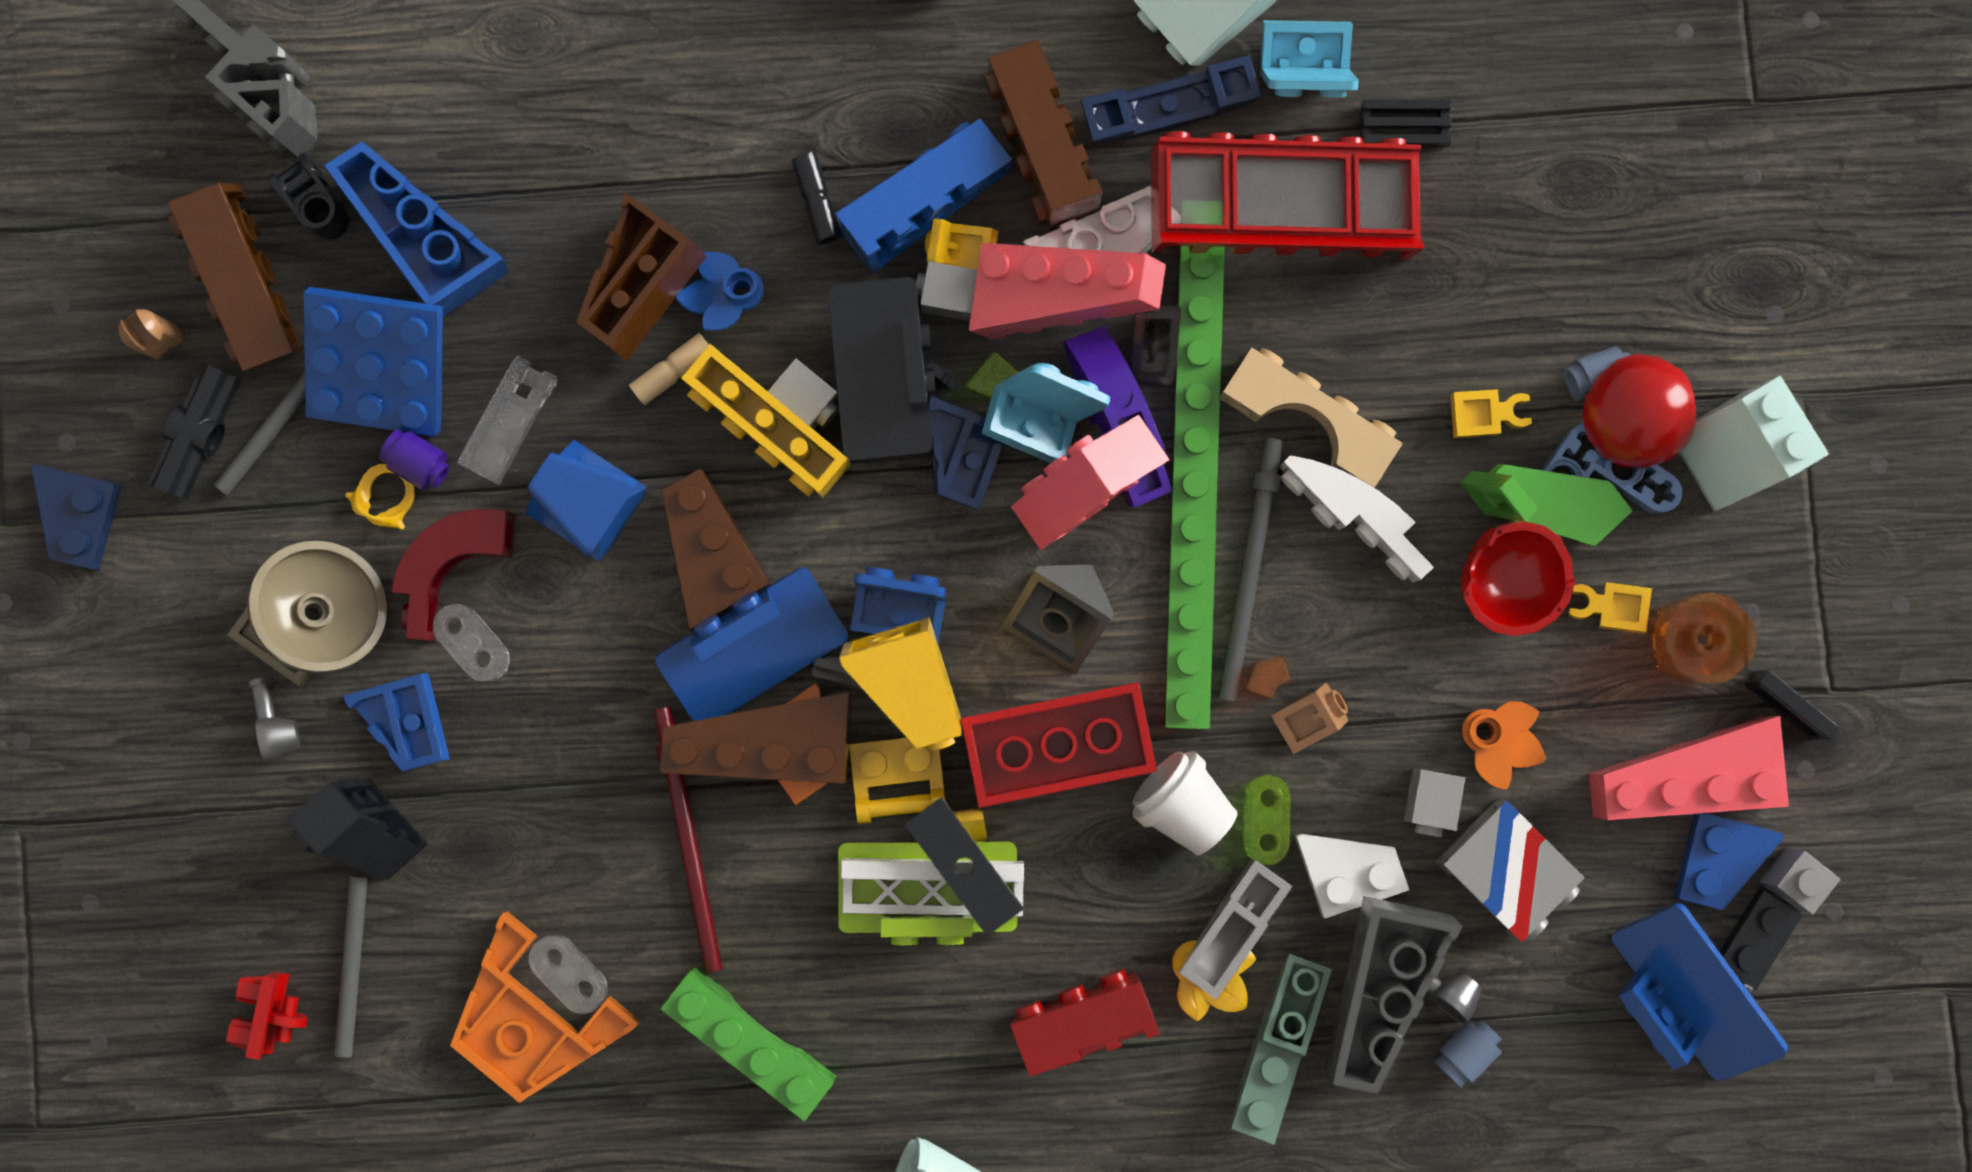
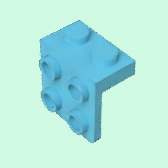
M1263 20L1260 75L1267 87L1275 89V95L1283 97L1301 96L1302 90H1320V96L1339 98L1345 97L1347 90H1358L1359 80L1350 70L1353 24L1343 21Z
M1037 363L994 386L982 434L1048 463H1052L1063 455L1068 457L1067 449L1071 446L1076 423L1108 408L1110 397L1098 391V387L1093 383L1082 380L1075 381L1060 374V370L1053 365Z

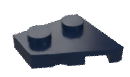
M930 396L928 397L933 442L930 453L935 495L971 509L980 510L1003 443L982 434L986 420L985 417Z

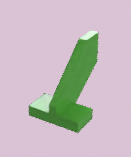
M1497 464L1489 473L1471 471L1459 482L1484 515L1499 517L1513 522L1523 521L1543 525L1558 536L1590 546H1596L1632 512V509L1613 484L1606 480Z

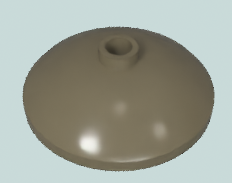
M326 541L299 542L273 554L258 570L248 594V617L251 628L259 643L279 662L303 672L330 673L357 663L376 645L382 635L387 618L386 594L374 569L354 551L339 544ZM308 607L315 608L319 612V619H308L305 615V609Z

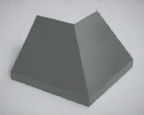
M1092 565L1037 566L1001 628L1076 674L1113 618L1114 611Z

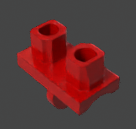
M276 971L264 976H245L239 979L236 1001L256 1005L253 1020L241 1017L232 1019L226 1043L245 1049L246 1058L259 1060L264 1054H272L276 1041L289 1043L293 1028H304L307 1026L308 1016L296 1012L299 997L286 995L289 973Z

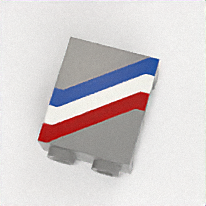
M1496 799L1435 861L1447 875L1455 877L1507 928L1505 932L1511 938L1523 942L1526 938L1532 940L1537 937L1548 925L1546 917L1557 906L1560 908L1567 906L1578 895L1580 889L1577 885L1585 878L1507 800Z

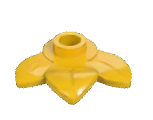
M1197 940L1186 941L1175 950L1172 957V968L1179 979L1176 996L1181 1009L1188 1016L1199 1021L1205 1016L1210 1005L1226 1012H1238L1246 1009L1248 1001L1247 990L1239 974L1247 970L1256 961V957L1251 951L1219 997L1215 999L1178 972Z

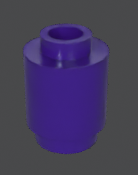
M399 429L395 430L387 438L379 454V459L386 463L388 470L423 491L431 486L437 488L444 481L450 469V465L446 464L447 453L411 431L404 433Z

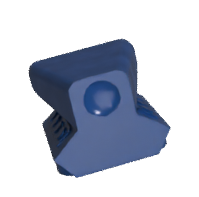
M573 440L560 455L551 453L530 482L528 491L532 494V498L525 514L576 546L583 554L599 561L610 551L642 503L647 487L579 442Z

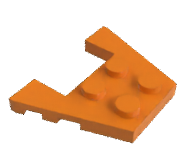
M506 911L498 919L495 927L497 929L491 945L486 950L481 963V971L474 989L470 992L450 1046L520 1103L635 1029L641 1021L614 998L609 996L580 1032L509 974L510 970L538 936Z

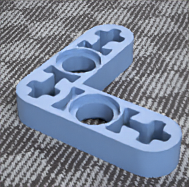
M1584 423L1571 428L1566 433L1542 468L1543 471L1552 472L1555 467H1564L1574 476L1589 478L1593 474L1600 480L1610 481L1620 494L1652 514H1661L1674 509L1682 498L1680 482L1659 465L1644 469L1634 468L1633 475L1629 480H1620L1612 472V462L1601 457L1596 449H1590L1582 453L1577 462L1563 457L1564 452L1570 457L1575 455L1580 448L1581 442L1577 439V435L1581 437L1586 435ZM1578 463L1584 464V469H1582ZM1645 471H1647L1649 476L1644 478L1643 481L1653 487L1664 484L1666 486L1664 494L1668 497V501L1662 500L1655 503L1652 500L1655 495L1653 490L1643 485L1638 487L1636 491L1633 489V486L1643 478Z

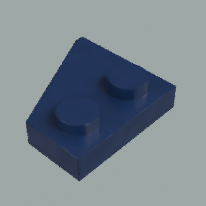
M33 464L31 471L49 559L99 570L122 485Z

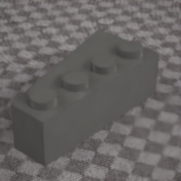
M1363 896L1324 1068L1333 1085L1374 1094L1379 1093L1404 1043L1403 1037L1413 1018H1417L1424 1004L1422 1000L1433 978H1437L1445 962L1443 958L1451 942L1457 939L1463 927L1451 914Z

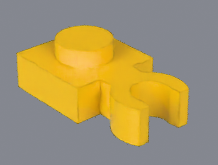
M1498 389L1453 392L1450 395L1454 438L1498 436L1502 433L1501 423H1505L1513 429H1522L1532 424V418L1520 419L1513 412L1515 404H1524L1530 401V395L1518 393L1509 397L1504 402H1499Z
M1606 582L1602 595L1596 594L1587 585H1574L1572 594L1585 596L1588 600V606L1582 610L1570 608L1568 616L1576 620H1584L1592 615H1600L1599 628L1645 634L1652 588Z

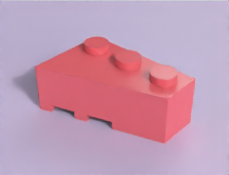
M1138 415L1093 441L1090 435H1087L1067 449L1071 457L1068 459L1066 455L1061 456L1043 469L1047 475L1046 478L1041 474L1021 488L1024 496L1014 503L1011 508L1039 549L1042 550L1073 531L1107 506L1108 502L1122 491H1127L1136 485L1138 479L1169 461V458Z

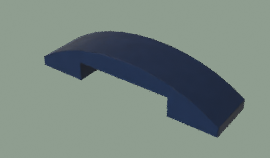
M1247 55L1209 65L1204 72L1124 92V89L1121 88L1083 98L1080 103L1092 143H1103L1145 136L1202 121L1261 99L1262 95L1251 57Z

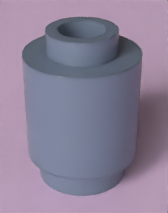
M1617 346L1574 360L1573 366L1567 367L1564 370L1566 386L1575 401L1585 399V394L1589 393L1598 375L1615 363V360L1630 356L1628 352L1623 353Z
M1469 1020L1439 1049L1441 1055L1434 1062L1454 1083L1462 1088L1468 1081L1473 1083L1500 1056L1502 1051L1496 1045L1502 1039L1484 1021L1481 1020L1477 1025H1474Z

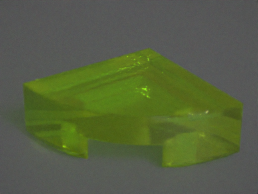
M993 352L967 383L966 388L978 395L992 397L994 386L1017 374L1018 371L997 353Z

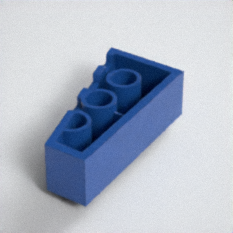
M363 141L324 165L334 183L421 302L443 306V317L509 273L504 259L492 248H488L475 237L474 233L453 219L427 194H423L412 185L404 175Z

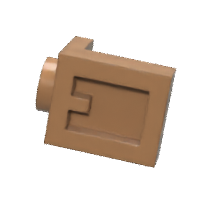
M1324 683L1313 692L1275 711L1271 717L1292 753L1295 754L1339 731L1348 722L1346 716L1348 709L1339 692L1336 690L1332 691L1329 685Z

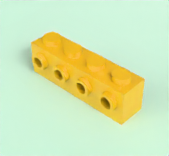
M711 344L681 377L691 388L687 396L706 412L712 406L725 416L720 423L739 440H742L747 434L759 444L754 452L774 469L779 463L789 469L793 475L788 480L806 496L809 497L815 491L823 498L850 467L851 463L846 456Z

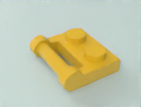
M908 738L849 744L858 824L872 823V818L919 813L941 797L946 802L940 749L929 751L928 746L917 749ZM929 780L931 793L877 800H870L868 787Z

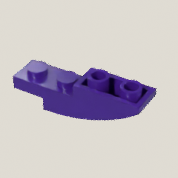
M1105 326L1063 341L1076 381L1082 380L1093 383L1098 387V391L1110 397L1108 408L1089 416L1092 425H1099L1102 436L1139 415L1158 444L1165 450L1143 394L1127 362ZM1164 465L1138 479V483L1132 488L1122 492L1127 506L1137 507L1173 492Z

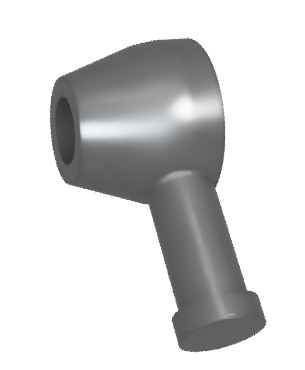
M263 677L250 680L248 686L252 690L256 712L255 728L259 750L264 763L272 762L300 748L298 728L295 720L275 717L270 689L272 686L271 678Z
M1457 972L1444 981L1434 977L1427 992L1430 994L1431 1000L1446 1014L1465 1024L1472 1017L1476 1009L1481 988L1472 978L1462 972Z

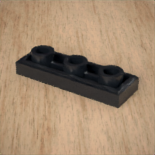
M943 797L939 798L905 824L906 828L986 936H989L1024 909ZM965 857L972 861L973 870L970 873L961 874L957 871L955 865L960 858Z

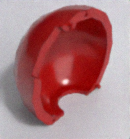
M1634 354L1615 360V363L1598 375L1589 393L1585 394L1582 419L1587 439L1601 457L1619 467L1644 469L1670 461L1687 447L1693 436L1696 424L1695 396L1689 379L1683 370L1659 356Z
M1523 521L1495 525L1478 539L1467 557L1461 576V595L1475 619L1491 631L1510 636L1536 633L1556 621L1570 602L1576 582L1573 576L1572 558L1563 544L1562 538L1546 526Z

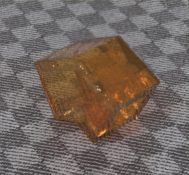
M1281 655L1253 663L1244 690L1273 699L1278 685L1291 682L1284 656Z

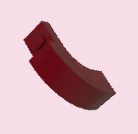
M474 509L454 513L430 525L411 543L401 558L392 587V593L409 596V604H404L401 614L402 629L407 630L406 639L435 641L440 589L444 579L455 566L474 557L512 558L516 514L506 510Z

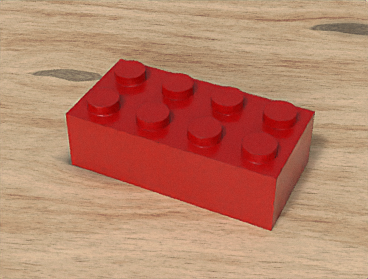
M1139 682L961 718L979 808L1157 772Z

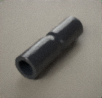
M806 153L792 159V164L802 197L806 201V211L817 245H824L835 242L842 235L831 200L827 196V186L817 154Z

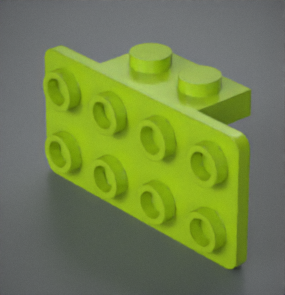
M918 842L844 843L840 846L838 850V924L842 932L881 933V937H891L892 945H917L918 937H936V944L960 945L964 944V937H972L973 932H983L971 915L843 913L841 865L844 858L929 859V857ZM976 842L988 860L1017 861V848L1012 842ZM964 857V858H960L959 860H970V859ZM853 879V903H872L884 892L874 879ZM895 880L883 881L890 886ZM902 880L892 890L905 904H917L929 892L919 880ZM927 880L933 887L940 882L937 880ZM947 882L937 891L950 905L963 904ZM1005 882L1014 893V882ZM889 895L880 902L884 904H897ZM934 896L925 903L942 905ZM1014 916L994 932H1011L1015 930L1018 924V916Z

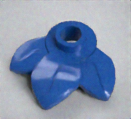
M703 252L707 257L698 268L702 278L680 291L676 299L690 313L703 315V328L705 331L726 330L738 321L743 311L750 310L761 302L764 295V286L761 278L755 272L746 268H740L731 255L719 252ZM740 288H748L750 290L744 295H735L736 291Z

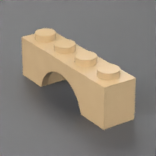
M1251 348L1220 395V400L1255 422L1265 415L1278 410H1297L1310 415L1322 425L1329 437L1332 449L1330 466L1355 476L1375 488L1403 444L1394 438L1396 432L1379 420L1374 419L1370 423L1356 414L1359 409L1349 400L1341 396H1336L1334 399L1319 390L1321 384L1311 376L1303 372H1298L1296 376L1282 367L1284 361L1275 353L1265 348H1261L1260 351Z

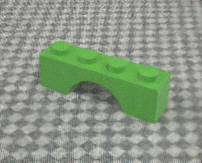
M697 967L693 968L685 976L661 1008L668 1016L804 1122L834 1083L836 1075L801 1048L784 1042L761 1026L737 1004L727 990Z

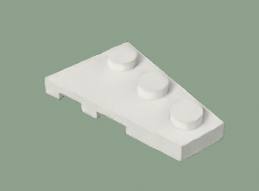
M1151 186L1103 206L1099 212L1078 221L1075 219L1061 224L1060 229L1041 237L1036 235L1024 240L1023 243L1025 246L1146 253L1152 248ZM1172 208V224H1179L1181 222L1180 215Z

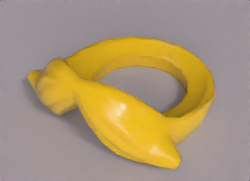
M378 464L369 468L363 475L356 490L345 494L351 503L352 510L355 514L365 517L376 526L404 530L405 525L402 519L411 508L415 499V486L401 478L405 484L403 500L399 505L388 509L386 512L373 516L368 512L371 507L369 500L371 498L372 485L379 476L393 472L386 468V464Z

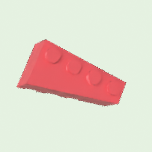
M981 243L969 331L995 340L1006 338V335L1021 332L1025 334L1033 333L1053 326H1071L1082 324V321L1097 318L1109 319L1158 310L1160 308L1166 264L1146 253Z
M1760 716L1745 723L1709 733L1706 736L1675 744L1658 752L1589 773L1593 818L1617 820L1789 807L1780 716Z

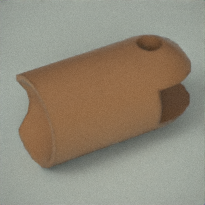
M136 309V312L131 314L126 320H121L118 327L119 336L127 347L156 360L169 349L184 342L183 333L174 322L145 309Z

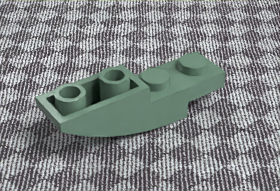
M1292 954L1287 955L1269 998L1239 1084L1241 1090L1228 1128L1229 1130L1269 1145H1275L1301 1057L1306 1056L1332 969Z

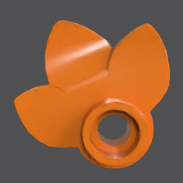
M1518 701L1507 702L1495 711L1490 709L1475 710L1465 718L1462 724L1463 740L1474 751L1475 770L1482 779L1495 788L1508 789L1512 778V767H1531L1541 764L1546 760L1540 742L1529 731L1539 715V711L1534 707ZM1483 722L1490 727V735L1485 740L1480 739L1476 733L1478 725Z

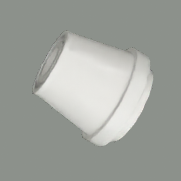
M1180 751L1169 756L1159 764L1157 772L1150 773L1141 784L1133 798V805L1135 806L1133 817L1143 827L1152 826L1195 855H1201L1224 837L1237 817V811L1205 769V760L1195 751L1186 753Z

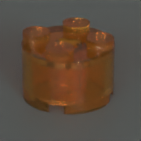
M1718 593L1686 596L1668 603L1659 609L1650 630V648L1657 668L1672 679L1686 684H1713L1729 681L1745 665L1749 664L1754 656L1757 644L1756 628L1749 614L1745 613L1736 604V601L1729 596ZM1698 634L1707 637V644L1703 645L1698 642Z

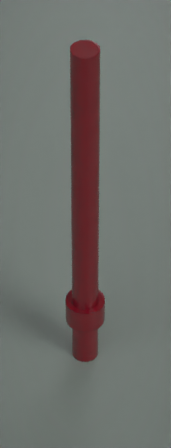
M671 706L653 710L660 745L656 746L659 763H661L663 727L674 725ZM666 773L705 973L722 970L723 967L684 774Z

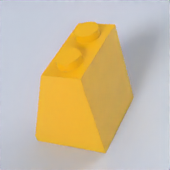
M930 617L844 643L839 657L842 667L917 749L928 746L929 751H935L955 743L954 737L961 735V716Z

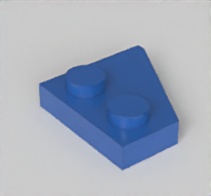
M429 673L414 675L343 696L348 707L356 708L370 725L367 730L377 742L386 746L390 758L401 771H409L450 759Z
M1707 813L1694 814L1674 898L1724 910L1781 843L1784 834Z

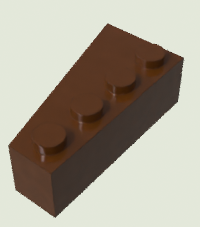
M1037 39L988 57L989 73L983 75L991 99L999 98L1004 113L999 115L1000 124L1006 139L1014 138L1020 154L1014 155L1015 163L1023 181L1030 179L1035 194L1029 196L1037 220L1045 219L1048 229L1051 231L1070 220L1075 219L1078 221L1099 212L1103 191L1097 178L1088 181V179H1091L1088 166L1089 158L1083 144L1073 145L1071 140L1075 138L1073 121L1067 107L1064 104L1058 105L1056 98L1060 97L1059 88L1039 40Z
M216 183L169 201L168 204L172 213L168 215L174 233L179 239L184 238L191 253L187 257V261L192 274L198 281H203L210 296L206 298V305L211 317L216 323L221 322L228 339L224 340V345L228 356L235 365L240 364L242 371L303 349L284 297L279 292L272 293L270 285L275 283V273L270 259L262 251H257L254 243L257 242V236L260 235L255 219L249 217L241 209L239 201L247 199L242 184Z
M841 693L663 727L660 773L844 784L847 782L852 693Z

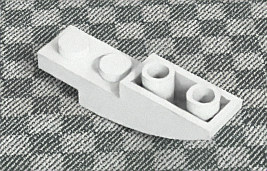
M1289 456L1279 466L1284 472L1281 480L1297 496L1304 493L1315 505L1311 511L1322 524L1328 528L1334 525L1338 530H1341L1353 520L1358 525L1355 528L1357 535L1369 547L1374 548L1377 545L1389 557L1385 561L1387 566L1401 580L1404 581L1406 578H1409L1412 582L1421 580L1434 568L1403 535L1416 522L1377 489L1340 469L1310 459Z

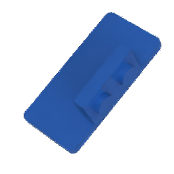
M799 567L758 593L753 591L742 596L733 604V608L720 616L713 615L706 618L694 628V632L656 655L655 663L692 720L697 721L731 713L810 665L816 658H821L844 644L848 640V632L810 571L805 567Z
M1680 903L1670 905L1617 929L1612 935L1613 944L1635 972L1618 996L1623 1001L1628 1013L1636 1019L1652 1041L1655 1050L1664 1057L1672 1070L1687 1065L1695 1054L1710 1076L1715 1080L1722 1081L1782 1059L1788 1051L1787 1043L1684 905Z

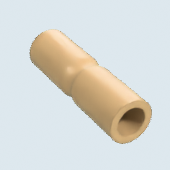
M697 333L669 354L665 361L657 363L630 383L629 387L641 403L646 406L674 385L677 379L687 372L709 346L700 333Z

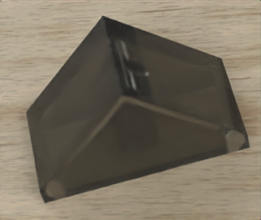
M1160 306L1158 310L1133 314L1130 370L1137 384L1174 385L1181 307Z

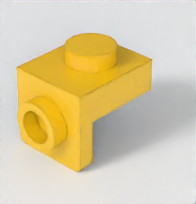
M934 218L932 229L928 231L925 239L927 262L931 261L978 270L981 243L996 244L998 231L988 227L953 224L943 219Z

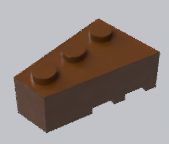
M624 192L620 202L622 210L614 232L610 231L605 243L608 246L600 270H595L576 323L624 360L628 361L707 256L692 240Z
M700 468L662 490L690 630L694 631V628L706 618L713 615L720 616L733 608V604L742 596L753 591L758 593L771 585L767 575L705 471Z

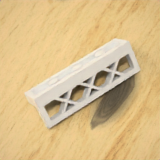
M844 858L842 860L843 913L971 915L963 904L950 905L937 892L946 883V880L930 859ZM957 860L955 866L959 873L968 874L973 870L971 860ZM989 860L1005 882H1014V895L1023 906L1024 861ZM853 879H874L884 892L872 903H853ZM883 880L895 881L890 886H888ZM902 880H919L929 892L917 904H905L892 890ZM927 880H937L940 882L933 887ZM889 895L897 904H884L880 902ZM934 896L942 905L925 903ZM1023 910L1015 916H1023Z

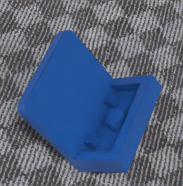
M866 567L865 574L855 573L853 582L857 585V592L850 627L851 631L875 634L930 617L939 645L947 591L944 587H939L938 578L911 574L910 582L896 580L892 570L876 567Z

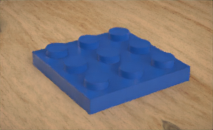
M309 287L304 292L306 417L437 436L441 431L443 306Z

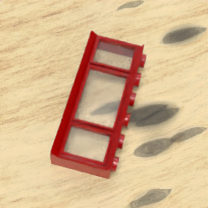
M1184 131L1167 132L1163 137H1159L1151 148L1152 254H1161L1167 246H1189V252L1195 254L1205 253L1211 247H1233V254L1238 255L1249 254L1255 248H1276V255L1281 256L1292 255L1298 249H1319V256L1323 257L1335 256L1342 250H1362V257L1366 258L1378 257L1385 251H1400L1401 259L1409 260L1425 249L1421 240L1419 150H1421V145L1406 144V140L1402 138H1387L1379 141V143H1363V138L1351 136L1339 138L1336 142H1320V137L1315 135H1303L1295 137L1294 141L1277 140V136L1273 134H1258L1250 139H1234L1233 134L1224 132L1209 134L1207 138H1190V133Z

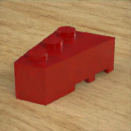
M1124 968L1101 976V984L1084 990L1083 984L1076 985L1057 994L1059 1000L1042 1006L1041 1001L1038 1000L1015 1010L1017 1016L1010 1019V1026L1029 1077L1080 1061L1084 1055L1105 1047L1107 1052L1122 1047L1121 1041L1142 1033L1146 1034L1147 1039L1161 1035L1142 984L1135 971L1126 974Z

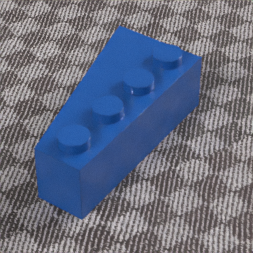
M981 118L971 125L968 122L962 123L948 135V140L934 149L930 148L924 151L913 163L835 213L842 235L872 274H875L926 236L928 231L932 229L934 218L949 219L1012 172V159Z

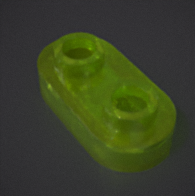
M1257 776L1248 783L1244 792L1243 846L1251 859H1255L1263 865H1272L1281 861L1286 856L1290 846L1291 795L1286 783L1276 776ZM1266 789H1271L1276 794V801L1271 806H1265L1261 802V794ZM1265 834H1271L1275 839V845L1269 851H1264L1260 847V839Z

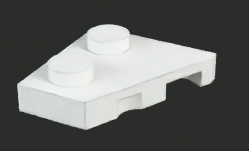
M1301 833L1294 835L1321 916L1324 919L1361 907L1363 896L1382 900L1409 891L1395 847Z

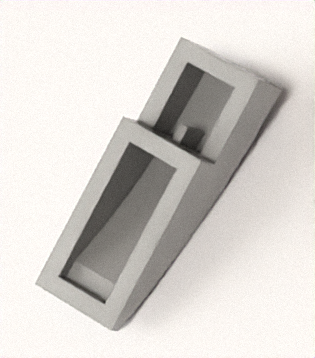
M1251 858L1211 917L1178 972L1210 996L1217 999L1268 927L1267 922L1293 886L1257 860Z

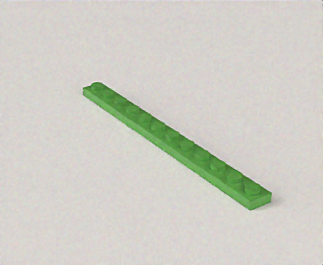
M1182 200L1180 224L1222 225V202ZM1179 246L1172 459L1173 492H1171L1164 728L1210 729L1225 247H1211L1205 253L1195 254L1189 252V246Z

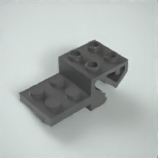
M173 0L177 5L171 12L223 56L205 76L206 79L218 88L213 96L281 155L286 149L290 150L297 157L303 151L306 153L318 140L315 104L300 92L296 86L305 85L309 81V74L256 25L253 24L241 37L200 0Z

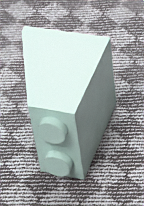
M1278 0L1133 1L1141 9L1137 13L1140 20L1154 33L1159 29L1168 39L1169 43L1165 47L1176 61L1181 65L1188 62L1189 65L1200 66Z
M1781 376L1740 393L1696 419L1690 442L1686 448L1678 453L1714 512L1784 481L1829 455Z

